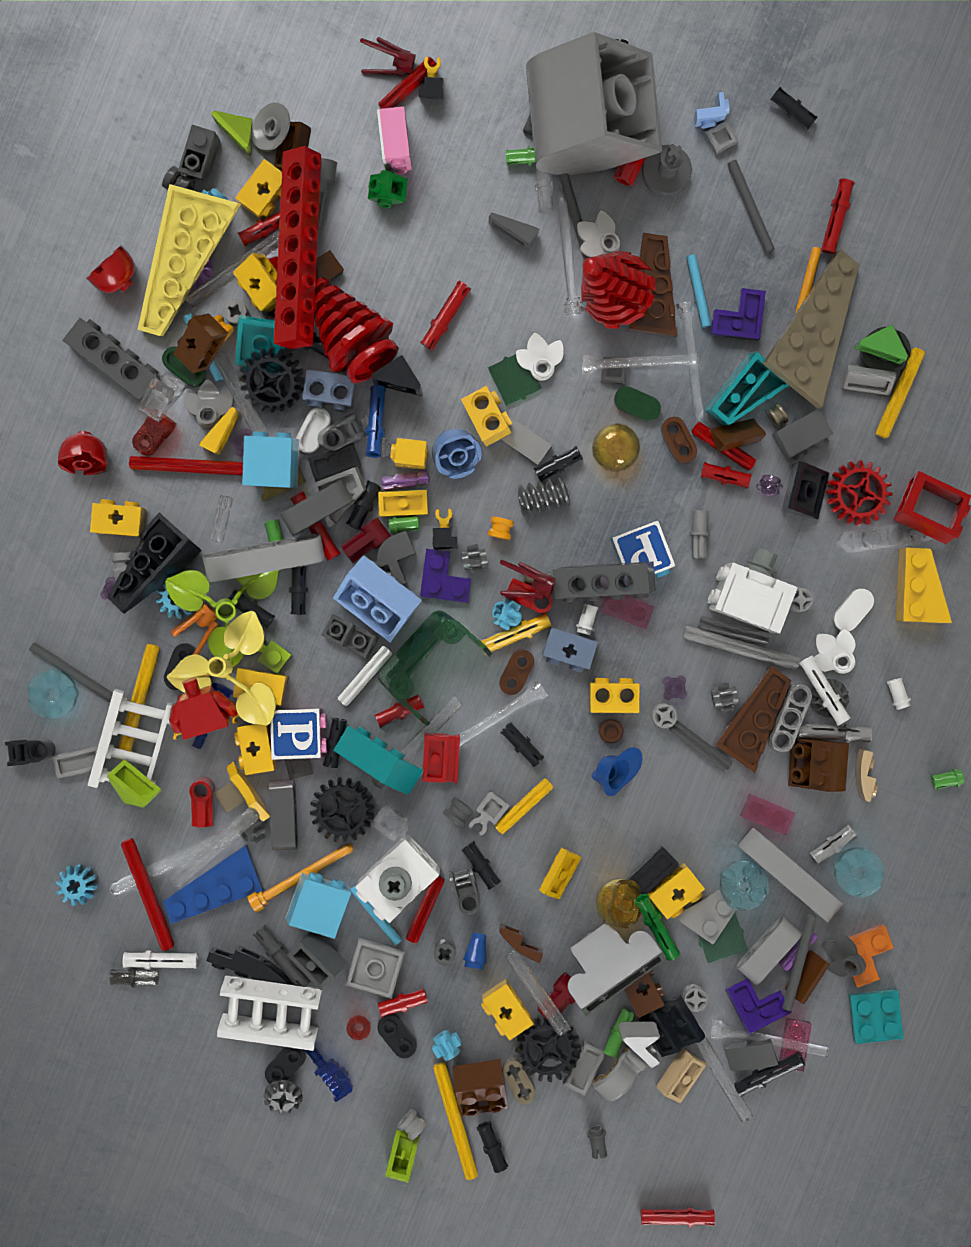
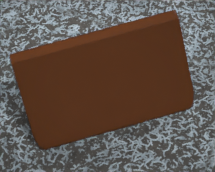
M290 122L285 139L277 147L274 166L282 171L284 151L302 146L308 147L311 128L303 122Z
M753 418L709 430L718 452L760 442L766 436L765 431Z
M809 950L806 955L795 999L801 1004L806 1003L830 966V963L825 958L812 950Z

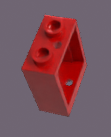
M918 471L909 479L893 520L946 545L951 540L957 539L963 529L961 522L968 515L971 505H969L971 495ZM922 489L957 505L949 528L913 511Z

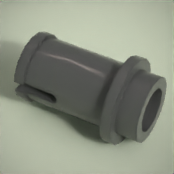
M602 1125L590 1126L587 1132V1137L590 1138L592 1158L598 1159L597 1154L600 1155V1159L607 1157L604 1139L606 1130L603 1129Z

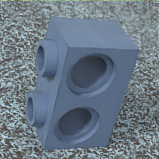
M307 369L302 398L311 407L322 408L324 404L332 406V410L346 412V408L353 409L357 383H352L346 375ZM316 384H321L324 386L323 393L318 396L311 393L312 387ZM339 388H346L348 390L347 397L342 400L335 397L336 391Z

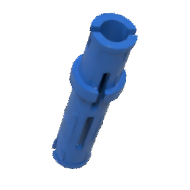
M372 385L370 387L369 423L365 431V435L368 436L366 455L371 458H378L382 454V438L385 435L383 416L386 388L382 385Z

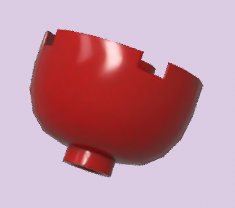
M120 245L86 279L99 291L114 293L120 289L124 292L134 283L131 280L135 273L134 260L129 252Z
M79 431L77 434L65 438L60 445L58 466L62 470L75 474V470H85L83 475H96L106 470L108 464L107 448L98 437L90 432Z

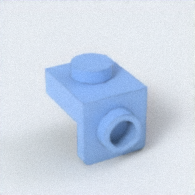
M718 92L715 98L716 107L696 110L693 116L694 127L701 126V128L707 129L724 122L727 114H729V101L724 99L723 92Z

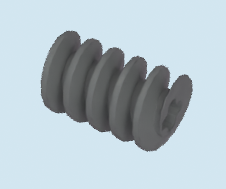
M556 477L555 485L550 479H547L546 487H544L541 481H537L536 489L531 483H528L527 491L524 490L522 485L518 486L517 493L522 515L524 508H526L529 514H532L533 506L539 512H542L543 504L546 505L548 510H551L552 502L558 508H561L562 500L565 501L567 506H570L566 483H563L560 477Z

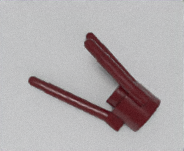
M377 37L376 40L384 46L364 38L360 39L361 43L394 56L393 66L397 67V70L362 69V74L397 75L404 78L405 73L410 74L412 72L416 54L404 50L380 37Z
M500 560L501 565L534 579L532 589L536 590L535 592L501 591L500 594L502 596L533 597L543 600L544 595L551 596L556 578L522 562H519L517 566Z

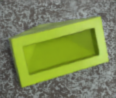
M214 110L211 113L214 121L249 156L252 153V118Z
M125 759L107 775L110 783L125 804L144 808L161 792V789Z

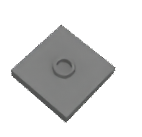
M359 937L345 986L392 999L405 950Z

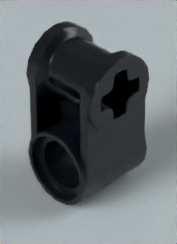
M45 738L5 742V746H8L9 755L7 766L50 759L55 753L54 743ZM39 744L44 747L45 753L43 756L37 752Z

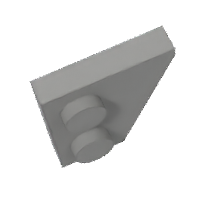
M358 466L312 483L316 494L335 482L343 480L354 500L349 505L325 518L328 528L334 526L366 490Z
M717 890L705 899L692 904L675 919L711 944H714L740 904L720 890Z

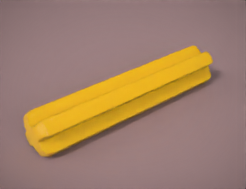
M546 778L538 783L494 825L497 831L501 834L507 832L553 789L552 783Z

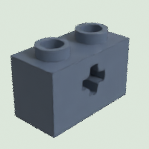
M551 627L542 655L547 657L546 662L560 665L561 661L569 663V669L583 673L584 668L590 670L598 642ZM569 644H572V649L576 650L575 655L570 654L569 658H567L566 653L562 651L563 647H568Z

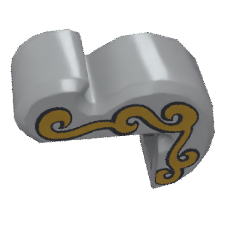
M626 1046L605 1074L594 1077L592 1087L605 1101H614L629 1090L637 1074L646 1068L647 1063L629 1046Z

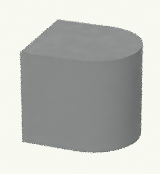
M591 32L543 51L527 62L526 76L536 168L539 171L555 175L564 173L568 175L594 173L662 152L653 56L651 52L597 32Z

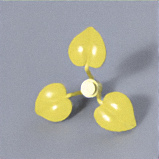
M249 611L234 619L225 631L224 643L228 648L235 649L232 653L225 654L223 658L213 657L209 661L201 655H189L181 660L175 669L167 675V679L177 689L186 693L182 684L186 679L196 677L201 689L212 685L210 676L226 678L246 692L241 694L236 701L238 715L246 722L267 726L273 720L276 710V701L272 690L263 683H255L249 689L231 676L233 666L229 659L236 656L239 651L244 655H252L259 651L264 643V630L257 614L254 611Z

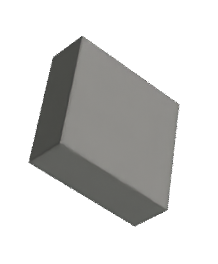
M727 120L705 132V136L715 155L738 143Z

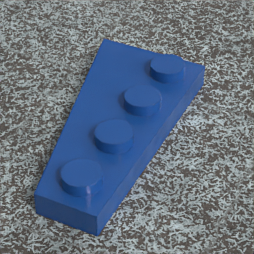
M247 844L163 901L171 924L263 890Z

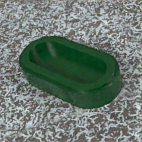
M169 347L164 351L162 355L164 366L187 385L198 387L206 380V370L192 373L173 354L177 347Z
M621 387L614 396L615 406L619 410L643 421H652L660 414L661 405L656 398L632 387Z

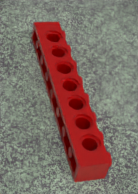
M306 146L284 151L282 162L274 344L288 349L313 345L321 154Z

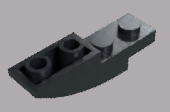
M239 945L234 954L215 947L209 951L206 961L212 963L211 966L220 970L228 968L234 970V973L238 976H252V980L294 985L277 965L250 949Z

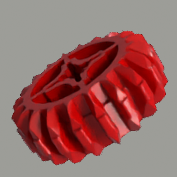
M863 460L857 461L856 466L853 461L847 463V468L844 465L839 467L840 473H832V477L836 481L829 480L827 482L833 489L826 490L825 493L827 495H832V499L826 502L827 504H835V507L830 510L832 513L840 511L837 516L838 520L846 516V524H851L854 519L855 526H860L862 520L865 525H869L871 519L874 521L879 520L878 513L882 515L886 513L883 506H890L891 502L885 498L893 495L891 491H886V488L892 486V483H884L883 480L888 475L886 473L878 474L881 471V467L878 466L872 470V462H868L864 467ZM851 474H862L855 485L844 484L845 479ZM870 480L875 485L877 495L869 488ZM860 489V493L863 496L857 498L858 494L854 490ZM841 491H842V493H844V494H846V495L848 496V498H849V505H848V506H849L850 508H848V507L844 504V502H843V500H842V496H841ZM863 501L874 503L867 512H856L858 507H861Z

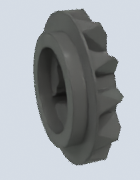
M827 679L836 695H840L841 699L839 700L846 709L849 703L848 690L843 683L835 679ZM813 687L810 701L813 709L821 716L832 717L827 707H823L822 703L824 702ZM832 701L834 708L836 709V711H838V709Z
M288 1080L275 1081L269 1084L264 1091L265 1105L269 1106L270 1111L278 1110L279 1114L282 1111H287L290 1114L292 1109H298L303 1098L301 1088ZM285 1093L286 1099L282 1102L280 1098Z

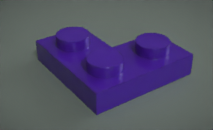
M741 288L738 312L718 309L713 311L711 335L759 341L766 291Z
M426 548L420 597L468 603L471 579L447 576L450 551Z
M745 979L725 989L747 1034H751L792 1013L782 1009L785 998L781 991H777L759 1000L749 979Z

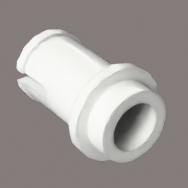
M583 604L579 624L575 626L577 627L576 632L589 636L591 631L594 632L593 624L598 607Z
M902 677L887 682L894 700L892 705L896 707V710L911 706L909 702L911 698L907 696Z

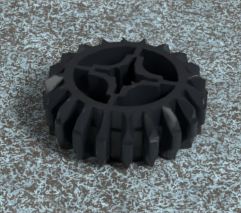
M270 346L268 353L264 347L259 349V354L253 351L251 358L244 360L246 366L240 368V371L245 375H241L239 381L246 383L240 389L241 391L248 390L245 399L248 400L252 397L254 399L252 406L255 407L258 403L262 404L260 407L261 411H264L269 406L270 412L274 413L277 406L279 411L283 412L285 405L291 408L294 405L293 401L298 402L300 399L298 393H303L304 388L301 384L305 383V378L299 376L304 373V369H296L300 361L295 360L292 362L290 360L293 356L291 352L284 356L283 348H280L278 353H275L274 346ZM265 362H274L281 365L282 367L279 369L272 368L269 363L266 364ZM256 366L260 370L259 374L262 378V381L257 386L254 381ZM286 374H289L291 380V387L288 393L284 389L286 386L283 383V378ZM280 375L276 382L272 381L265 384L269 377L273 378ZM271 391L275 396L278 395L279 397H271L262 392Z
M342 777L337 778V785H335L332 779L328 780L330 788L328 789L326 785L322 784L320 789L323 794L317 791L314 793L315 798L319 799V801L313 800L310 803L311 806L317 807V809L310 811V815H318V818L314 819L312 824L321 823L317 831L320 833L326 829L328 831L325 834L326 839L331 836V833L335 834L334 842H338L340 835H342L344 843L348 842V835H351L354 841L357 840L356 831L363 836L366 831L362 826L370 828L372 825L366 819L375 818V814L368 812V810L375 809L376 805L367 803L373 799V795L365 797L364 794L368 791V788L364 787L361 791L357 789L361 784L360 781L351 786L352 778L350 777L347 778L346 784H343ZM339 791L351 792L358 799L347 801ZM332 793L334 808L324 814L325 799ZM340 804H343V807L345 805L347 807L351 806L347 810L346 815H342V813L340 815L338 812L335 813L339 809ZM362 806L361 820L354 826L351 812L357 807ZM339 819L347 829L337 828L331 825L328 820Z
M536 1016L534 1018L536 1025L530 1026L528 1028L529 1031L526 1029L521 1032V1035L524 1037H517L516 1039L518 1044L523 1045L515 1048V1052L523 1053L517 1058V1061H526L522 1066L523 1071L530 1067L529 1076L533 1077L537 1072L539 1073V1081H542L543 1076L547 1075L548 1082H552L554 1074L558 1080H561V1071L568 1076L570 1070L567 1066L576 1068L577 1064L572 1059H580V1054L575 1051L581 1049V1044L573 1043L579 1039V1035L574 1034L570 1036L574 1027L569 1026L565 1029L564 1027L567 1023L565 1019L562 1020L561 1024H558L557 1016H554L552 1022L548 1021L547 1018H543L544 1022H541L540 1018ZM540 1030H554L549 1037L535 1035ZM560 1035L567 1042V1056L557 1046ZM529 1040L534 1043V1046L539 1051L536 1061L529 1053ZM553 1040V1052H550L549 1050V1053H545V1055L543 1056V1044H546L547 1046V1043H551ZM548 1059H554L557 1062L558 1060L561 1061L556 1066L548 1067L542 1065Z

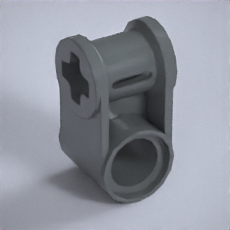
M357 413L349 414L336 423L322 429L318 434V444L323 449L338 450L347 444L365 437V431H362L356 419ZM332 432L336 439L335 443L329 446L326 442V436Z
M472 865L468 866V869L455 873L449 871L450 883L460 911L466 915L475 914L480 907V897ZM473 897L476 905L473 908H466L463 905V899Z

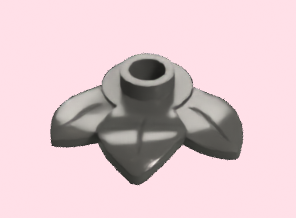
M839 933L836 938L837 940H829L822 944L823 949L832 959L828 970L840 977L846 975L856 976L861 975L865 971L866 963L858 954L855 943L848 936Z

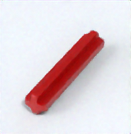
M428 57V65L435 67L437 63L434 59ZM424 61L379 101L380 109L396 107L425 80L427 69Z
M697 422L691 431L692 434L716 449L709 431L710 428L701 422ZM739 447L720 451L746 470H751L756 463L754 457Z
M438 876L427 887L406 935V939L409 942L418 943L445 882L443 877Z

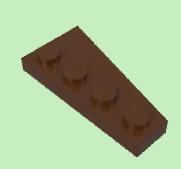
M643 233L639 257L652 270L640 271L647 276L655 278L656 291L652 290L655 298L651 308L648 307L644 316L629 325V331L677 337L668 236Z
M770 666L714 745L755 773L761 754H763L768 736L773 729L776 716L792 680L773 666Z

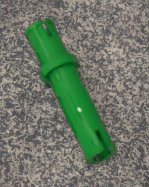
M648 894L639 895L634 901L643 915L642 920L644 924L651 929L668 961L675 960L679 957L680 951L662 922L660 911L655 909Z

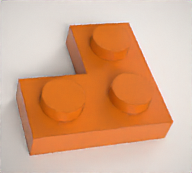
M884 924L849 936L855 943L858 954L866 963V969L861 975L852 976L857 988L880 980L872 956L894 948Z

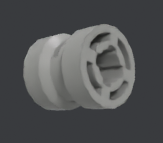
M131 552L112 554V562L115 563L113 578H118L120 573L125 571L131 560L128 558Z

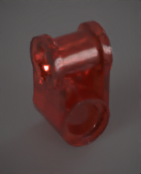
M155 408L132 439L133 447L144 456L153 455L165 439L171 435L177 423ZM143 439L150 443L148 447L141 444Z

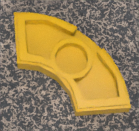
M233 761L227 766L230 780L238 788L248 807L261 821H265L270 815L264 802L245 774Z

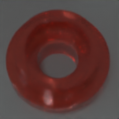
M356 1015L348 1021L346 1030L352 1039L363 1040L369 1035L371 1025L366 1017ZM358 1023L362 1024L363 1029L361 1031H357L354 1025Z

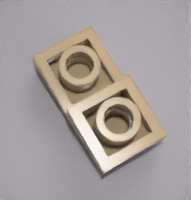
M858 748L855 765L857 790L861 799L871 802V798L875 797L878 789L876 778L868 776V771L871 772L873 769L875 758L872 757L873 752Z

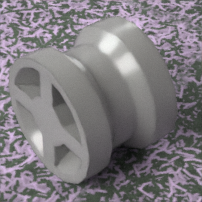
M236 298L226 301L222 309L225 319L234 326H238L240 315L250 316L244 302Z
M797 588L790 609L795 612L807 611L813 604L812 593L806 588Z
M660 703L653 708L651 718L658 727L670 728L676 723L677 713L672 706Z
M689 984L682 991V998L690 1011L700 1012L708 1005V996L700 985Z
M412 1108L400 1120L397 1128L400 1131H405L408 1134V1138L412 1141L422 1132L427 1121L424 1118H419L417 1112Z

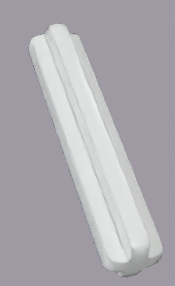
M382 646L340 694L338 700L343 705L348 706L392 656V652L387 647Z

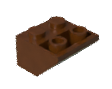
M796 738L791 748L788 786L826 792L846 791L849 743Z
M501 1059L452 1066L455 1094L461 1116L474 1117L479 1113H498L504 1109H509Z

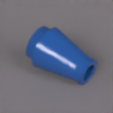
M472 932L471 940L463 958L465 960V967L484 969V964H487L485 934Z

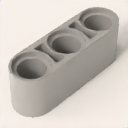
M799 684L789 686L782 706L776 716L773 729L768 736V743L774 750L787 752L794 745L812 698L808 687ZM797 689H801L804 693L803 699L799 702H796L793 698V694ZM792 711L795 715V720L791 724H786L784 720L785 714ZM784 734L786 743L778 747L775 743L776 737Z
M784 916L779 917L742 957L736 968L754 985L759 984L796 944L802 932Z

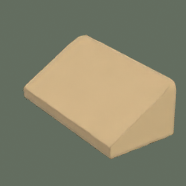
M683 1048L678 1052L656 1087L664 1096L681 1104L707 1063Z

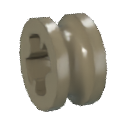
M775 404L774 409L769 408L766 410L769 419L776 428L781 427L782 422L787 423L789 421L787 414L779 404Z

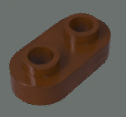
M679 417L667 418L661 426V434L673 458L679 463L692 461L697 454V446L686 424ZM670 426H675L677 428L676 434H671L669 432ZM681 447L687 448L688 454L686 456L680 454Z
M520 649L511 655L499 681L500 688L505 694L516 695L522 690L534 666V657L529 651ZM520 657L527 659L525 666L518 665L517 661ZM514 679L516 686L513 688L508 687L507 681Z

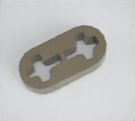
M514 1057L509 1058L503 1064V1075L517 1102L521 1104L530 1103L535 1097L534 1084L527 1070L523 1071V1062H518L517 1058ZM510 1065L520 1067L518 1069L519 1078L516 1079L513 1072L508 1073ZM520 1083L523 1084L525 1089L530 1088L528 1096L525 1097L524 1094H518L520 1093Z

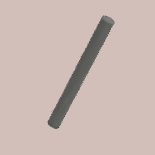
M733 160L728 163V167L765 253H768L775 248L738 162Z
M567 173L560 174L559 179L577 240L581 247L584 241L580 238L577 231V224L582 222L569 175ZM582 253L584 261L585 259L590 258Z
M34 642L29 648L31 652L111 702L113 692Z
M807 914L782 1006V1009L792 1011L817 918L815 915Z

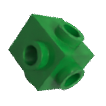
M381 170L379 174L370 175L368 199L377 202V206L382 208H391L393 204L405 203L408 178L397 175L390 170Z

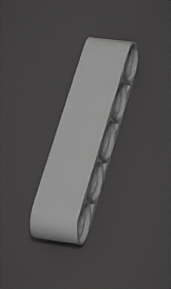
M310 534L212 552L204 555L202 559L208 581L215 582L318 563L325 560L321 535Z
M754 827L737 845L826 922H829L844 905Z

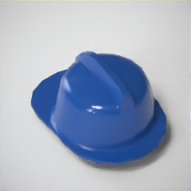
M631 747L618 756L608 755L600 760L596 770L592 773V778L603 786L606 795H616L622 787L636 776L643 760L640 749Z

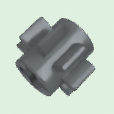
M478 544L469 545L466 552H461L464 570L471 569L472 574L483 572L482 567L488 566L485 548L479 549Z
M727 682L716 684L717 690L711 691L714 708H720L723 713L734 711L733 705L739 704L736 687H729Z
M250 812L240 817L242 822L237 828L240 836L246 842L250 840L257 843L266 837L264 834L268 829L266 820L261 821L255 813L251 814Z

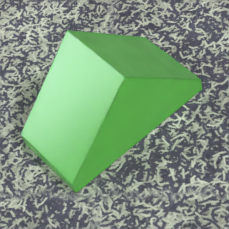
M893 324L860 340L854 347L856 350L898 364L906 361L908 357Z

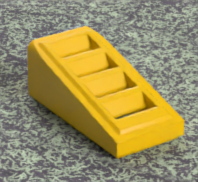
M231 407L202 439L199 446L217 455H221L240 416V412Z

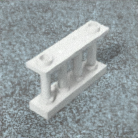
M115 689L87 786L97 788L99 782L109 781L107 775L110 771H108V768H104L106 758L111 759V757L149 766L147 778L155 784L156 780L151 778L166 724H169L172 703L167 702L166 709L161 710L127 701V698L123 697L125 691ZM126 710L161 719L162 724L159 734L122 725L120 721H116L119 711L124 712ZM122 734L156 743L153 756L150 757L114 748V745L110 744L112 735Z
M225 976L220 996L229 997L228 1014H222L217 1037L314 1051L318 1027L310 1026L311 1009L318 1010L322 990ZM239 998L253 1000L252 1017L238 1015ZM263 1002L278 1004L276 1021L262 1019ZM287 1005L302 1007L300 1024L286 1022Z

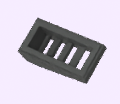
M491 212L489 215V224L525 249L529 250L539 234V228L496 213Z

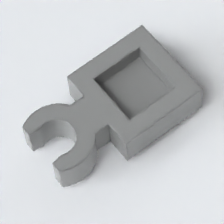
M490 790L476 808V811L481 815L474 817L470 821L469 827L472 828L475 823H481L483 828L480 830L479 835H484L487 831V823L490 821L495 825L510 805Z

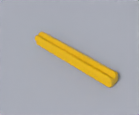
M917 347L911 350L907 364L903 368L876 430L877 436L884 439L890 436L924 358V350Z

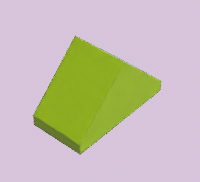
M396 1130L385 1177L409 1183L420 1136L411 1141L406 1132Z

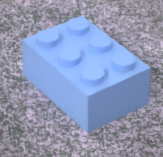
M364 555L348 572L333 597L335 601L390 643L405 626L422 601L412 591H409L397 582L394 577L388 575Z

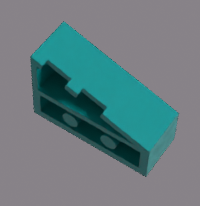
M758 352L749 353L704 408V411L720 425H730L784 388L789 387V385L762 364L765 358Z
M348 725L333 751L384 785L409 795L423 769L405 759L406 755L399 750L387 748L388 743L378 737H375V739L371 738L370 735L372 733L365 728L359 726L358 729H355Z

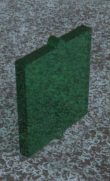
M516 354L509 358L504 357L502 361L488 367L505 406L520 399L525 400L526 396L542 389L539 381L532 376L530 370L524 369L519 365Z
M736 913L733 914L714 944L698 935L700 939L699 946L703 948L707 963L748 950L742 934L744 930L740 928Z

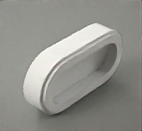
M317 407L309 411L296 439H300L299 450L305 454H313L320 448L317 440L318 434L322 429L331 425V416L324 408Z
M856 589L851 592L833 615L834 626L840 631L844 628L848 631L853 630L873 607L874 597L872 593L866 589Z

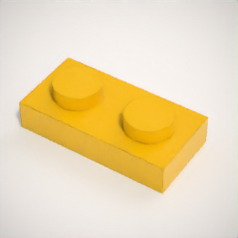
M427 490L378 492L379 517L428 515Z
M561 847L539 891L560 900L582 857Z

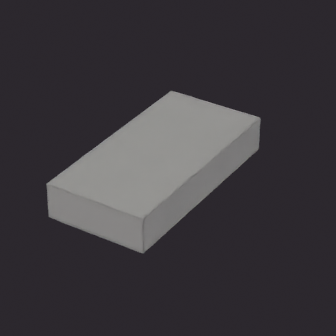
M847 365L841 381V389L889 396L896 379V372Z
M512 418V424L509 426L512 433L500 440L538 466L552 445Z
M98 746L53 755L52 759L57 779L91 772Z
M584 1040L578 1052L580 1059L574 1060L577 1064L576 1068H570V1074L566 1076L563 1082V1086L583 1096L586 1095L606 1055L603 1049Z

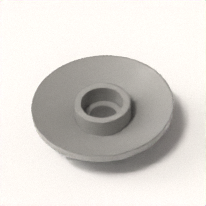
M273 102L264 106L257 114L252 126V139L259 149L263 151L273 150L285 139L290 127V115L284 105Z

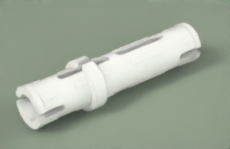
M813 655L801 661L799 664L824 702L822 703L823 707H827L837 726L851 719L839 700L841 699L840 695H836L814 660ZM812 670L815 672V674H816L817 677L819 678V680H820V682L822 683L824 689L822 688V686H821L820 683L818 682V680H817V678L815 677V675L813 674ZM826 692H827L828 695L830 696L831 700H832L833 703L835 704V706H836V708L838 709V711H836V709L834 708L832 702L830 701V699H829L828 696L826 695Z
M146 950V953L124 952L123 968L142 967L145 970H151V968L197 969L198 953H152V950ZM138 959H143V960H158V961H139ZM164 960H183V961H164Z

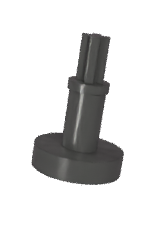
M674 144L662 145L661 153L646 157L642 169L645 185L653 193L660 196H673L681 192L688 184L692 173L690 158L680 145L675 146Z

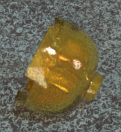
M619 423L606 425L598 431L593 439L591 447L593 458L606 471H625L635 463L639 456V438L634 430L627 425Z
M616 878L606 882L601 886L596 899L599 916L607 924L626 929L629 928L630 924H635L641 915L634 901L639 896L638 890L641 891L640 886L635 881L624 878Z

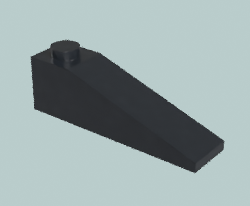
M160 512L142 530L139 536L141 540L136 550H132L128 557L131 559L125 571L120 573L108 596V599L124 614L164 585L167 578L183 571L202 551Z

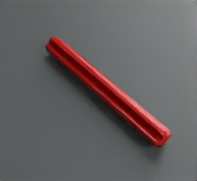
M130 456L129 468L133 470L243 476V462Z
M133 838L126 839L121 843L122 850L162 951H167L174 946L172 936L135 840Z

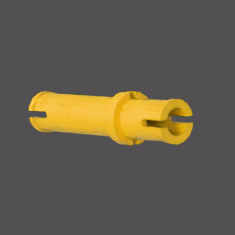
M547 613L529 621L522 620V624L480 640L484 654L486 655L526 637L530 639L533 637V634L549 627L551 628L552 625ZM537 624V626L534 628H531L519 634L517 633L523 629H526L530 626ZM511 634H514V636H512V637H510V638H507V639H505V640H503V641H500V642H498V643H494V642L497 641V640H500V639H502V638H504V637H507V636H509V635H511Z

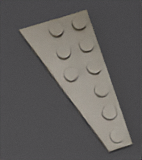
M842 249L836 252L762 363L816 408L823 407L859 264Z

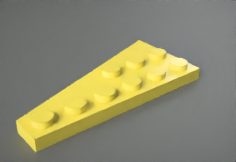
M169 184L137 330L164 336L239 209L240 203Z

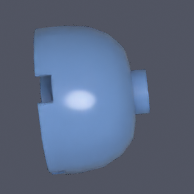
M459 428L448 429L442 432L435 439L432 447V459L438 471L442 475H448L449 478L453 479L463 478L471 474L475 470L474 466L482 458V449L476 438L468 431Z

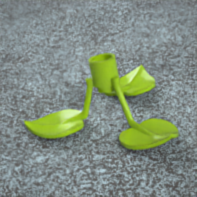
M279 570L236 578L243 586L232 600L223 598L218 602L206 596L210 588L209 581L199 571H183L167 578L165 584L170 598L177 606L186 611H198L203 605V599L209 602L212 607H215L216 616L220 620L225 621V627L218 626L212 631L208 638V647L215 657L223 658L225 654H230L235 650L225 645L224 634L229 626V620L233 619L236 614L235 604L245 590L254 599H264L270 596L277 585ZM240 651L236 656L229 659L233 668L244 656Z

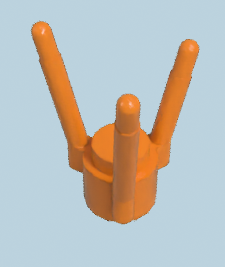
M204 603L198 611L177 625L170 633L176 637L194 622L201 628L208 626L193 655H199L210 634L219 625L215 621L218 617L215 610L207 603Z

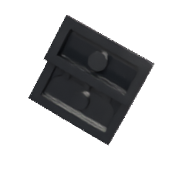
M681 995L663 1001L664 1006L638 1018L640 1022L656 1023L660 1038L654 1043L661 1057L678 1053L683 1047L702 1042L706 1037Z

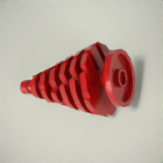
M616 251L615 253L585 259L581 281V301L587 302L588 305L585 306L584 310L596 322L603 323L605 328L619 329V325L633 323L645 315V311L648 307L651 308L655 295L652 294V290L656 291L655 278L647 276L640 271L652 269L640 257L631 255V252Z
M316 274L314 309L316 319L314 321L317 328H319L320 340L324 343L323 349L325 356L327 355L329 368L336 373H340L341 370L342 372L347 370V376L352 383L366 381L372 377V373L390 363L398 353L399 347L388 337L392 333L393 323L386 317L379 315L380 313L374 309L367 308L368 305L361 301L355 302L356 298L348 293L343 294L344 291L336 285L332 286V282L325 277L318 278Z

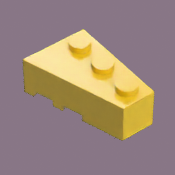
M899 549L896 621L952 623L931 549Z

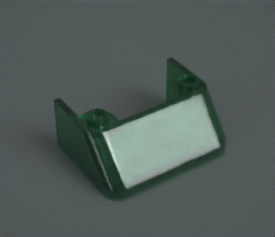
M442 610L434 611L382 667L378 675L381 685L426 726L431 722L406 700L414 691V683L409 676L442 640L447 644H456L466 636L487 656L490 657L493 654L484 643L459 621Z

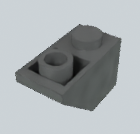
M196 125L191 126L178 173L203 179L214 163L220 139L215 131Z

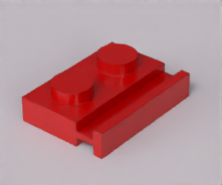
M424 734L422 782L457 783L460 734Z

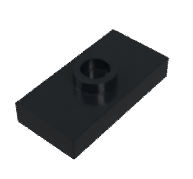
M354 443L345 445L338 450H330L308 458L315 482L351 468L362 466Z
M661 846L627 880L641 894H649L679 863Z

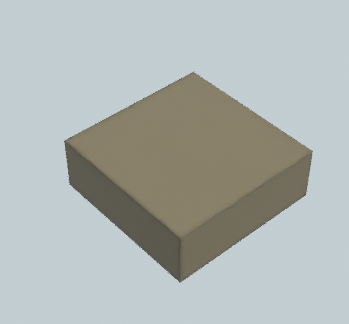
M232 781L214 792L226 813L245 802L244 797Z

